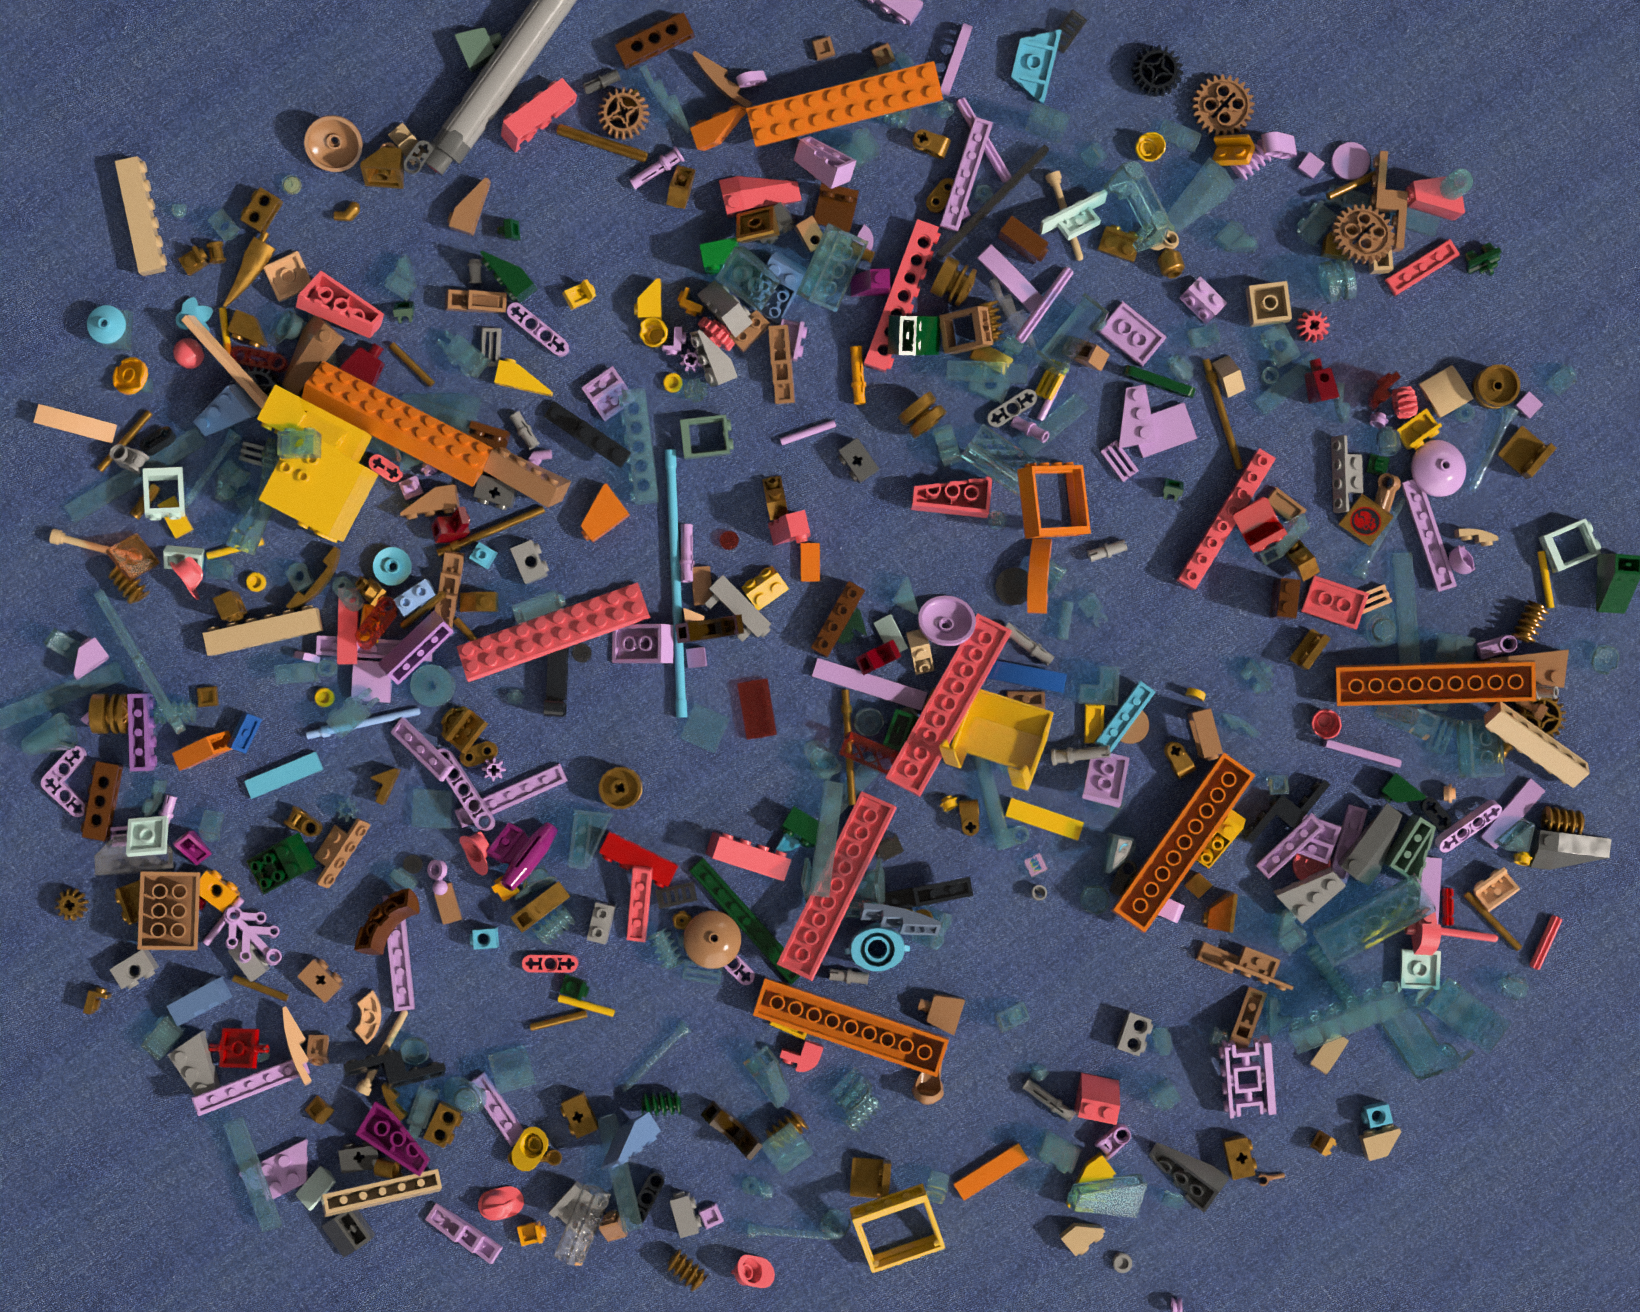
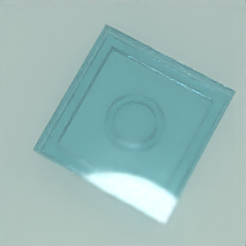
M695 703L680 738L715 753L730 718Z
M414 788L411 827L450 829L453 791Z

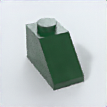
M1392 772L1378 789L1382 793L1381 797L1388 803L1391 801L1395 803L1417 801L1426 798L1423 793L1395 772Z

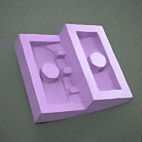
M613 366L582 387V390L604 421H607L636 400Z
M357 660V664H353L351 700L390 703L392 691L391 678L378 665L379 662Z
M1306 814L1302 821L1306 819L1309 815ZM1319 819L1325 828L1303 847L1298 854L1328 864L1342 827Z

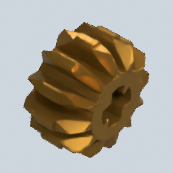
M69 888L66 890V893L64 891L59 893L61 898L55 899L59 903V905L55 906V909L61 910L58 916L64 915V920L66 921L70 918L72 921H76L77 916L79 918L84 916L82 911H88L84 904L89 903V901H83L86 894L82 893L79 895V889L72 891ZM74 902L75 906L69 907V903Z

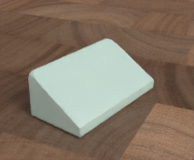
M167 545L163 551L164 569H172L170 562L177 564L190 556L200 565L203 571L205 551L202 548Z
M891 614L874 622L884 644L894 640L899 652L908 649Z
M320 1166L298 1190L296 1196L311 1211L321 1200V1196L326 1194L336 1181L329 1170Z

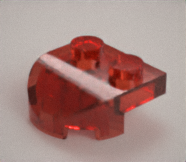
M1397 371L1392 374L1388 372L1376 381L1378 385L1368 396V405L1372 410L1392 396L1387 389L1401 378Z

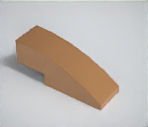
M448 289L445 293V311L505 313L507 293Z

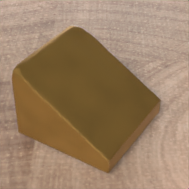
M1196 872L1184 886L1199 899L1212 887V884L1199 872Z
M318 1095L305 1109L309 1116L319 1124H324L335 1111Z

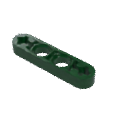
M1125 365L1123 375L1183 397L1192 399L1196 388L1131 365Z

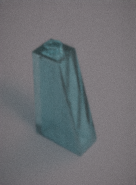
M1141 1174L1077 1183L1072 1185L1067 1200L1075 1212L1137 1218L1148 1183Z

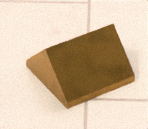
M773 205L736 214L737 242L744 244L780 235Z

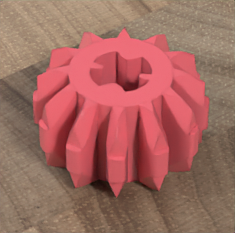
M1311 310L1309 314L1304 312L1302 314L1303 318L1297 320L1301 325H1298L1296 329L1302 330L1299 337L1306 335L1305 342L1310 337L1312 343H1315L1317 339L1321 341L1324 339L1323 335L1328 334L1325 328L1329 327L1330 324L1324 323L1327 316L1321 318V311L1317 312L1316 316L1314 310ZM1315 323V324H1316L1315 329H1312V330H1311L1309 326H1311V324Z
M1403 386L1394 389L1391 395V403L1395 415L1399 419L1415 416L1418 411V402L1412 387Z

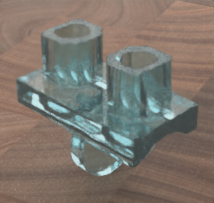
M1251 658L1240 672L1246 681L1253 675L1258 680L1251 686L1257 695L1265 690L1268 692L1274 685L1270 681L1275 676L1271 671L1274 667L1272 663L1267 666L1261 661L1257 665Z

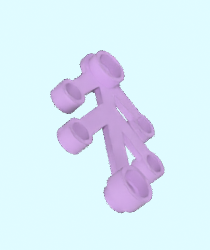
M230 906L223 913L224 921L229 924L228 938L225 942L226 947L234 949L237 946L236 928L238 927L242 931V948L239 954L240 962L247 963L251 959V940L265 955L267 964L271 966L277 965L282 958L281 952L277 949H270L258 935H268L270 938H276L280 933L277 926H248L244 921H254L259 925L263 924L267 918L264 912L245 913L236 906ZM235 914L236 919H231L229 915ZM258 915H261L263 917L262 921H259L257 919ZM271 929L276 930V933H277V934H275V935L271 934V933H270V930H271ZM233 940L235 945H230L228 941ZM242 954L248 955V959H243ZM269 956H274L276 960L271 961L269 959Z

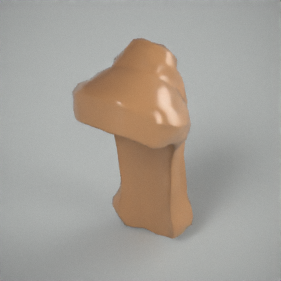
M942 1064L937 1077L920 1072V1075L914 1082L912 1094L916 1100L924 1105L934 1104L944 1095L943 1084L940 1080Z

